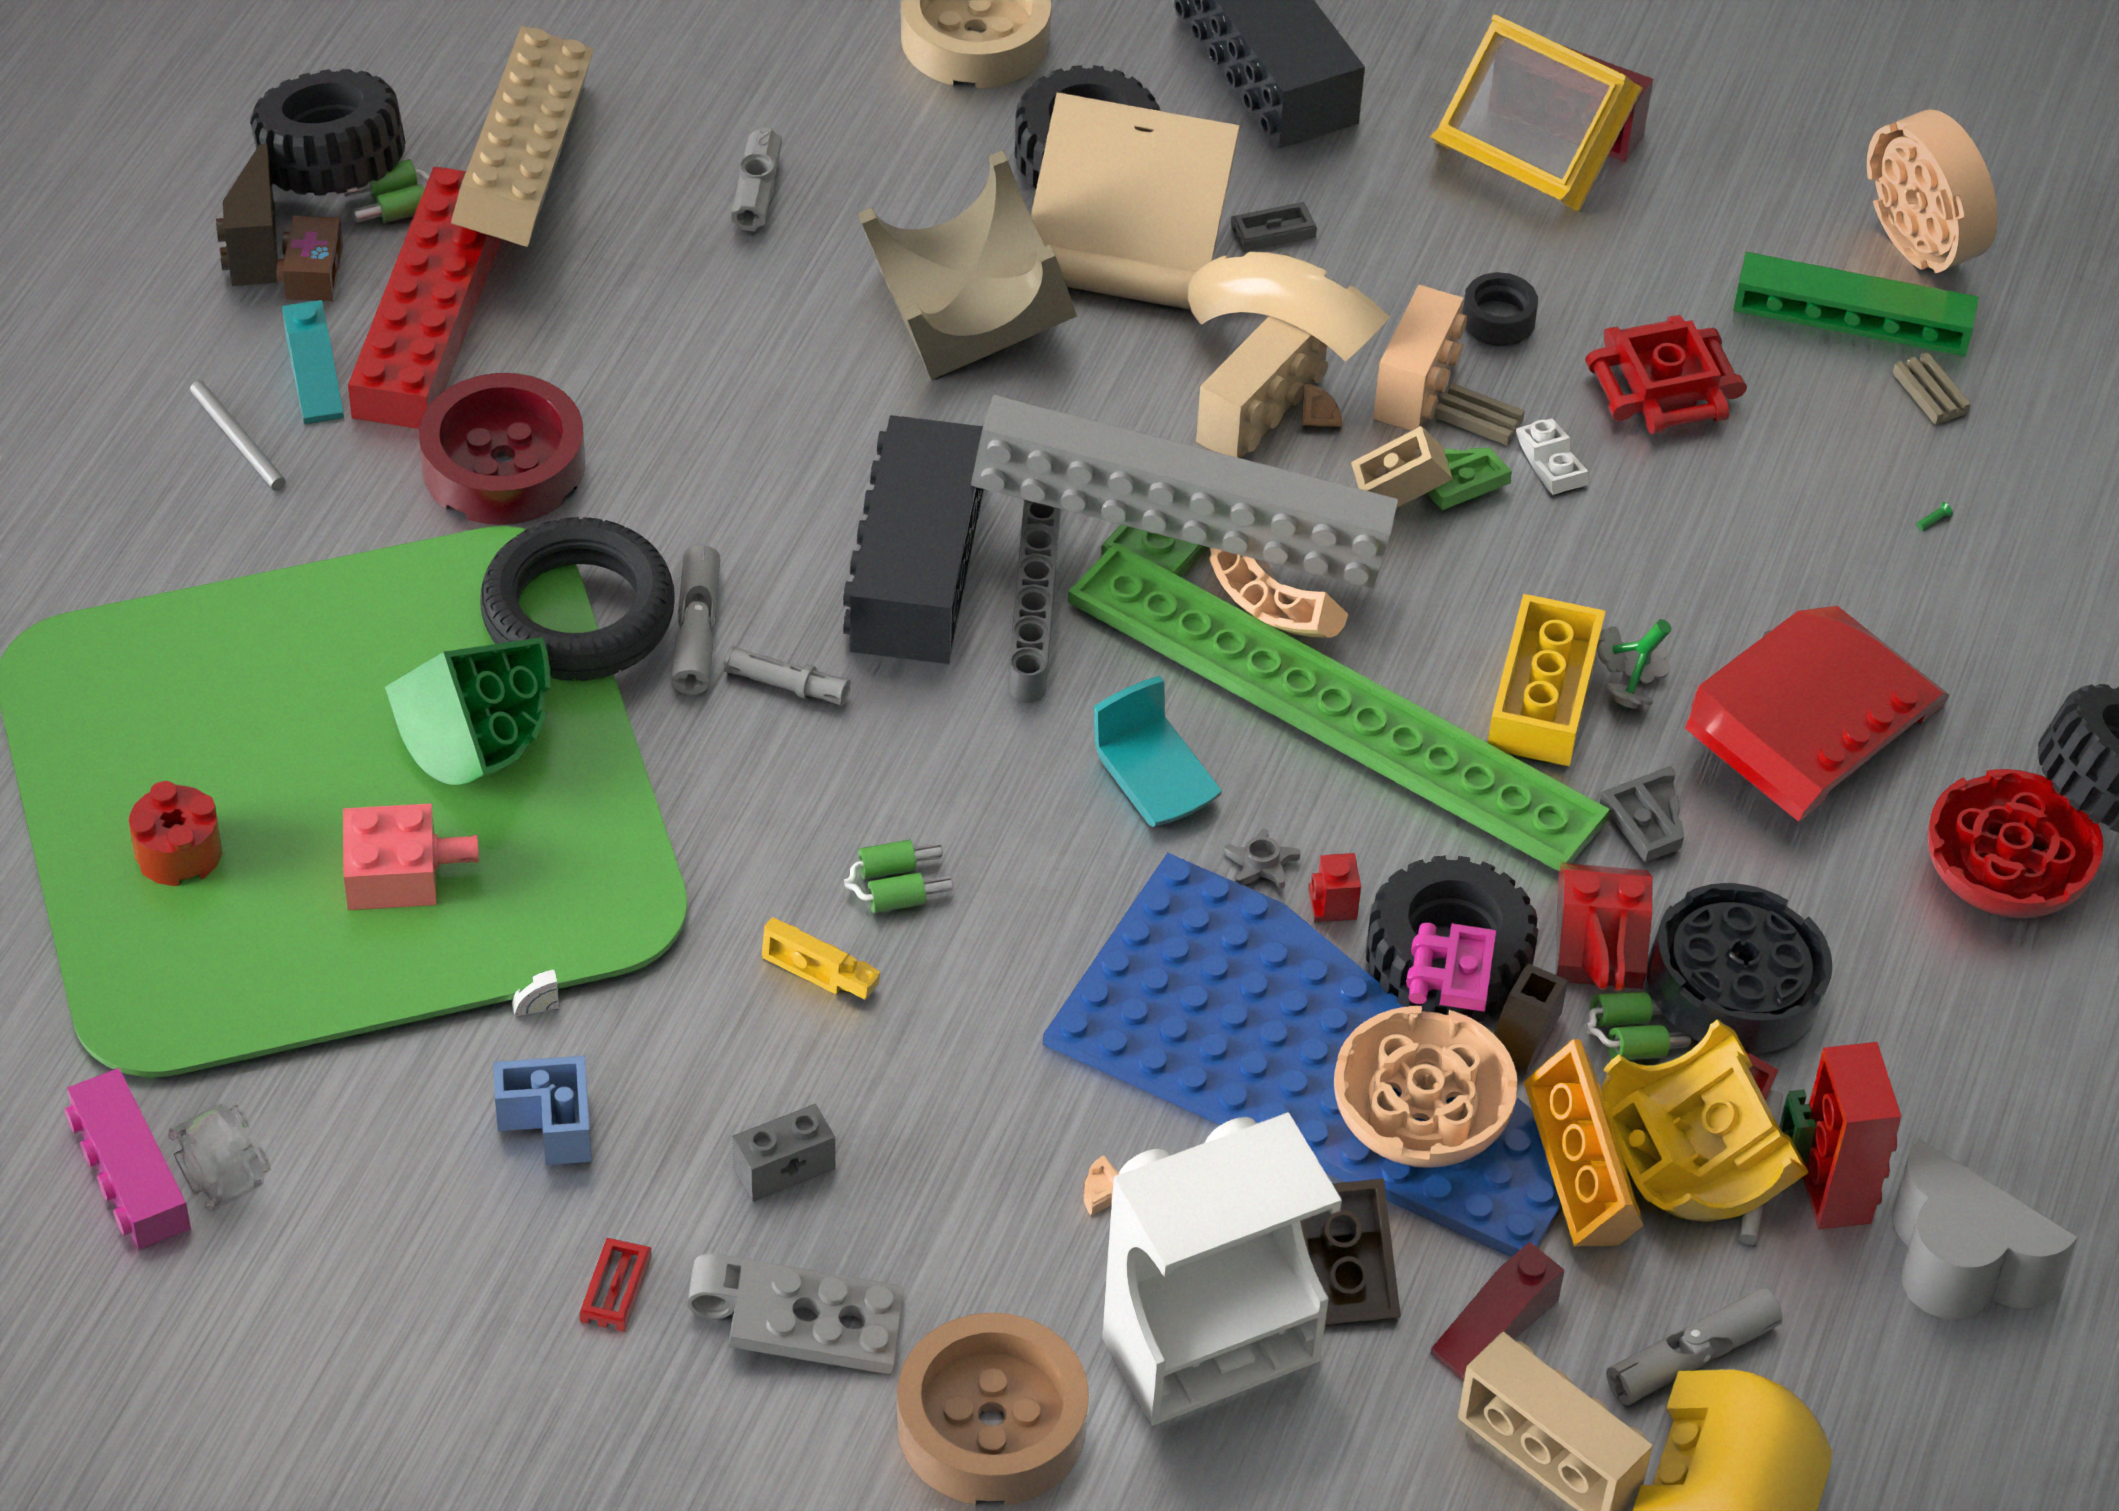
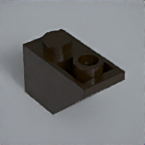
M1528 963L1509 993L1494 1031V1035L1510 1054L1515 1070L1524 1075H1527L1562 1014L1568 980Z

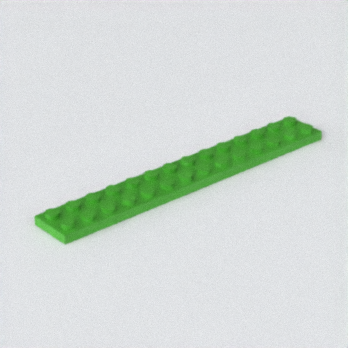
M1117 542L1068 591V603L1557 871L1560 869V863L1572 864L1608 821L1609 808Z

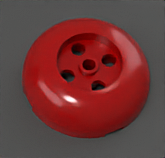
M2013 769L1987 770L1985 776L1968 781L1963 777L1954 782L1937 799L1931 812L1927 832L1930 857L1944 883L1968 904L1987 913L2008 918L2041 917L2071 905L2086 892L2094 881L2101 864L2104 847L2099 824L2093 823L2088 818L2089 815L2082 810H2076L2071 806L2069 800L2064 795H2059L2055 791L2051 780H2047L2046 777L2035 773ZM2032 845H2034L2039 850L2031 848Z

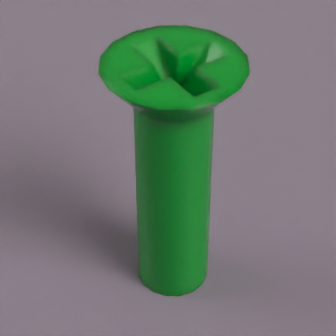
M1943 501L1939 509L1918 521L1916 525L1923 531L1945 516L1952 517L1953 511L1949 504Z

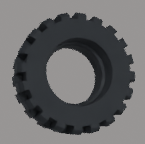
M1082 65L1071 66L1070 70L1063 71L1062 68L1054 70L1049 74L1048 78L1043 75L1036 80L1032 87L1030 86L1023 93L1021 101L1017 104L1015 121V158L1017 159V166L1020 172L1026 176V180L1036 189L1057 93L1161 111L1160 106L1156 103L1152 93L1147 88L1143 89L1140 81L1134 77H1125L1122 71L1116 69L1107 71L1104 70L1103 66L1093 65V68H1083Z
M328 69L320 70V73L301 74L299 78L294 80L287 79L281 82L279 87H272L265 92L263 98H259L250 118L256 149L259 144H267L272 184L286 192L292 190L295 194L299 195L314 193L315 196H326V193L336 192L341 194L346 193L348 189L355 187L360 189L368 186V182L378 181L385 177L387 171L391 172L397 166L405 151L406 142L395 91L382 78L377 75L373 77L369 72L361 70L356 73L351 69H341L340 71Z
M2091 684L2081 687L2068 695L2041 736L2038 743L2039 765H2042V772L2046 779L2053 782L2055 791L2059 795H2064L2069 800L2071 806L2088 814V818L2096 823L2106 824L2110 830L2119 833V687L2113 689L2106 684L2096 686Z
M1446 855L1434 856L1431 862L1424 863L1423 859L1408 865L1406 872L1400 869L1388 878V883L1381 885L1375 895V902L1371 906L1365 950L1370 975L1380 983V987L1387 994H1394L1398 998L1397 1002L1404 1007L1422 1006V1011L1435 1012L1449 1015V1010L1470 1017L1477 1022L1484 1021L1486 1014L1494 1017L1502 1013L1509 993L1526 964L1533 965L1539 930L1537 928L1538 918L1536 910L1530 905L1531 899L1523 888H1515L1516 881L1505 872L1498 874L1495 872L1493 865L1484 861L1479 865L1470 862V857L1458 856L1457 860H1447ZM1431 923L1436 927H1451L1452 924L1496 930L1485 1012L1440 1005L1442 991L1435 989L1427 993V1000L1423 1004H1415L1409 1000L1410 989L1406 981L1408 971L1413 967L1415 959L1411 953L1412 942L1419 933L1421 924ZM1435 958L1432 960V967L1445 969L1446 959Z

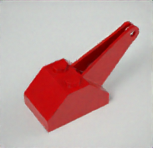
M1560 863L1557 889L1555 975L1568 980V983L1597 985L1602 990H1606L1607 986H1612L1615 991H1622L1623 988H1644L1653 901V877L1648 870Z

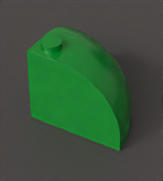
M539 637L442 652L385 686L400 735L416 763L436 780L446 784L460 785L483 779L504 769L518 760L528 745L536 740L547 715L543 708L545 692L551 688L550 666L544 639Z

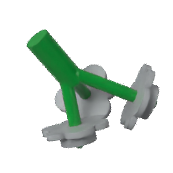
M1659 619L1643 638L1629 643L1621 641L1620 632L1615 626L1601 631V640H1599L1597 648L1600 661L1606 664L1609 672H1624L1630 678L1627 686L1620 683H1607L1606 686L1615 695L1614 701L1621 704L1624 708L1637 709L1639 704L1652 705L1653 700L1636 690L1639 680L1643 684H1650L1653 682L1654 677L1664 678L1669 673L1670 666L1665 660L1668 654L1667 649L1663 646H1658L1672 630L1671 625L1666 620Z

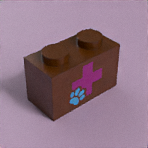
M293 216L290 232L284 231L282 238V252L285 258L278 259L277 282L284 283L285 299L333 301L343 250L340 218Z

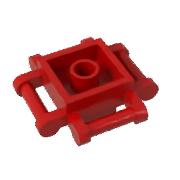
M1680 314L1669 316L1666 321L1621 330L1617 326L1606 328L1603 333L1606 347L1591 351L1585 358L1589 371L1596 374L1610 402L1609 411L1612 417L1617 421H1624L1629 419L1634 413L1643 412L1647 429L1651 435L1663 433L1665 428L1709 419H1712L1714 422L1728 420L1729 407L1725 397L1727 399H1737L1747 390V385L1742 376L1735 373L1721 347L1722 338L1717 329L1704 328L1697 330L1692 320L1684 321ZM1619 365L1633 394H1623L1610 366ZM1706 399L1708 403L1696 406L1697 401Z

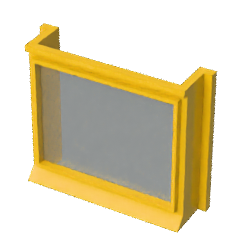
M1493 14L1491 18L1493 21L1438 129L1430 138L1436 144L1447 149L1452 148L1559 200L1565 206L1579 212L1642 87L1613 69Z

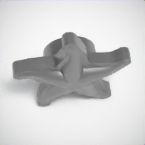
M1265 828L1261 829L1255 838L1249 840L1245 847H1236L1232 844L1225 846L1226 856L1244 866L1243 870L1235 876L1236 883L1245 885L1263 877L1275 882L1279 889L1285 887V875L1282 866L1289 861H1298L1301 853L1298 848L1279 847V844L1269 837V831Z

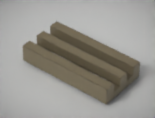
M1929 352L1921 354L1920 360H1917L1916 357L1909 358L1906 365L1902 361L1894 364V376L1935 425L1969 413L1971 403ZM1912 374H1915V375L1918 377V379H1919V380L1923 383V385L1926 387L1925 389L1922 387V385L1917 381V379H1916ZM1935 399L1938 401V403H1939V404L1942 406V408L1945 410L1944 412H1943V411L1941 410V408L1936 404V402L1934 401Z
M1451 383L1448 388V394H1444L1442 402L1438 403L1435 408L1434 418L1508 445L1516 433V428H1519L1523 422L1525 410Z

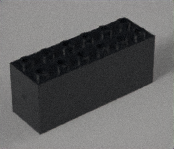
M1174 0V8L1178 18L1184 19L1191 29L1195 41L1203 45L1208 52L1212 64L1220 68L1225 75L1229 87L1236 90L1242 98L1245 109L1253 113L1260 123L1262 132L1266 136H1270L1278 149L1359 124L1365 66L1314 0Z
M890 415L887 431H879L877 455H880L881 458L879 461L873 460L870 485H874L873 490H866L863 513L868 515L866 520L859 521L857 545H861L859 551L853 550L850 575H853L854 578L852 582L846 581L844 588L843 606L850 607V609H846L843 634L850 635V652L950 664L984 489L971 486L983 426Z

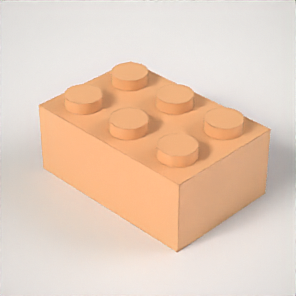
M1418 284L1379 363L1373 414L1374 420L1412 431L1422 426L1425 418L1432 419L1438 402V396L1436 395L1438 392H1445L1451 374L1449 368L1450 366L1457 367L1462 355L1463 344L1458 343V338L1462 337L1467 322V316L1462 314L1463 297Z

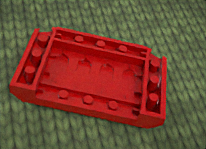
M1836 605L1795 612L1701 683L1693 697L1692 708L1685 729L1799 822L1824 802L1831 789L1916 721L1922 724L1942 708L1949 694Z

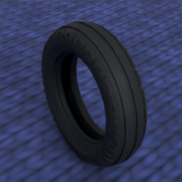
M569 517L559 519L560 521L555 519L538 524L537 527L528 528L518 534L517 537L515 536L508 541L492 559L481 586V614L484 625L495 644L543 637L548 654L550 676L558 680L572 681L576 679V681L593 680L596 677L611 676L619 673V670L624 671L640 662L639 660L648 656L664 637L674 611V584L669 568L661 554L639 533L608 520L603 521L602 519L583 517V519ZM576 564L594 565L616 572L631 584L637 595L632 608L620 620L602 629L583 633L559 632L545 628L532 621L519 605V599L523 590L533 579L549 570Z

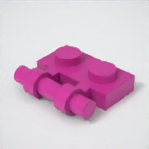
M1431 923L1421 924L1419 933L1412 942L1411 953L1415 959L1413 967L1408 971L1406 981L1410 989L1409 1000L1415 1004H1423L1427 1000V993L1435 989L1442 991L1440 1005L1485 1012L1496 930L1452 924L1450 937L1436 935L1437 927ZM1435 958L1446 959L1445 969L1432 967V960Z

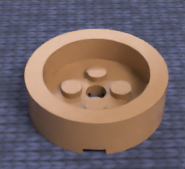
M979 1313L946 1322L932 1330L916 1344L901 1369L897 1388V1428L902 1452L909 1465L924 1482L938 1492L961 1502L976 1505V1500H1005V1505H1011L1038 1497L1052 1489L1068 1475L1083 1450L1086 1439L1089 1402L1088 1382L1084 1368L1076 1353L1059 1335L1031 1319L1006 1313ZM981 1412H996L999 1414L1003 1412L1005 1420L999 1425H986L979 1418Z

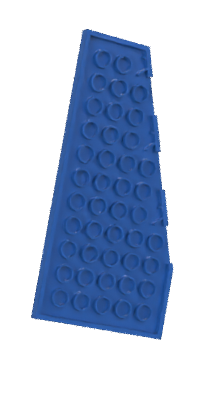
M1168 852L1043 1033V1045L1219 1125L1240 1117L1252 1118L1258 1124L1289 1112L1325 1173L1344 1182L1384 1178L1386 1200L1507 1256H1514L1529 1242L1540 1248L1562 1210L1532 1109L1517 1096L1511 1118L1496 1141L1480 1154L1458 1164L1436 1168L1413 1167L1391 1161L1365 1146L1349 1129L1337 1105L1334 1090V1074L1338 1054L1349 1035L1362 1023L1380 1013L1404 1006L1397 1002L1398 998L1394 994H1387L1380 987V983L1284 903ZM1392 1088L1396 1095L1399 1097L1401 1095L1400 1092L1397 1089ZM1456 1097L1448 1098L1446 1103H1451ZM1416 1118V1119H1415V1120H1418V1121H1426L1425 1119H1422V1118Z

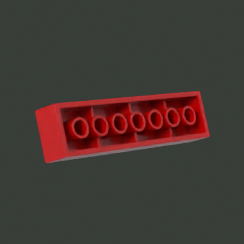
M433 166L348 382L352 419L419 429L421 419L428 406L446 389L501 242L500 238L451 223L466 171Z

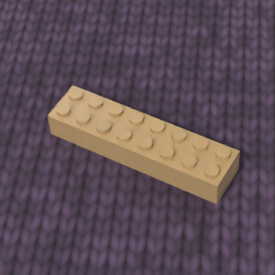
M520 26L462 181L451 221L452 224L528 247L585 83L594 48L585 46L577 40H566L550 35L540 28Z

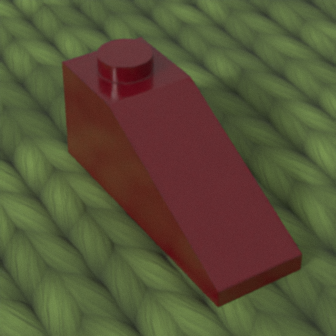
M1529 1242L1498 1268L1433 1345L1430 1353L1464 1381L1467 1365L1502 1332L1515 1339L1559 1301L1565 1270Z

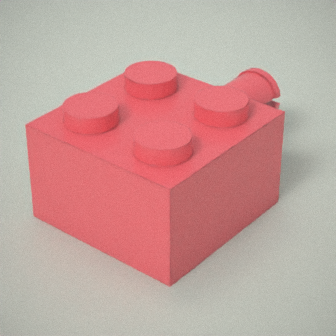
M432 803L343 808V876L348 910L437 905L436 869H439V864L479 863L478 835L438 838V834H435Z

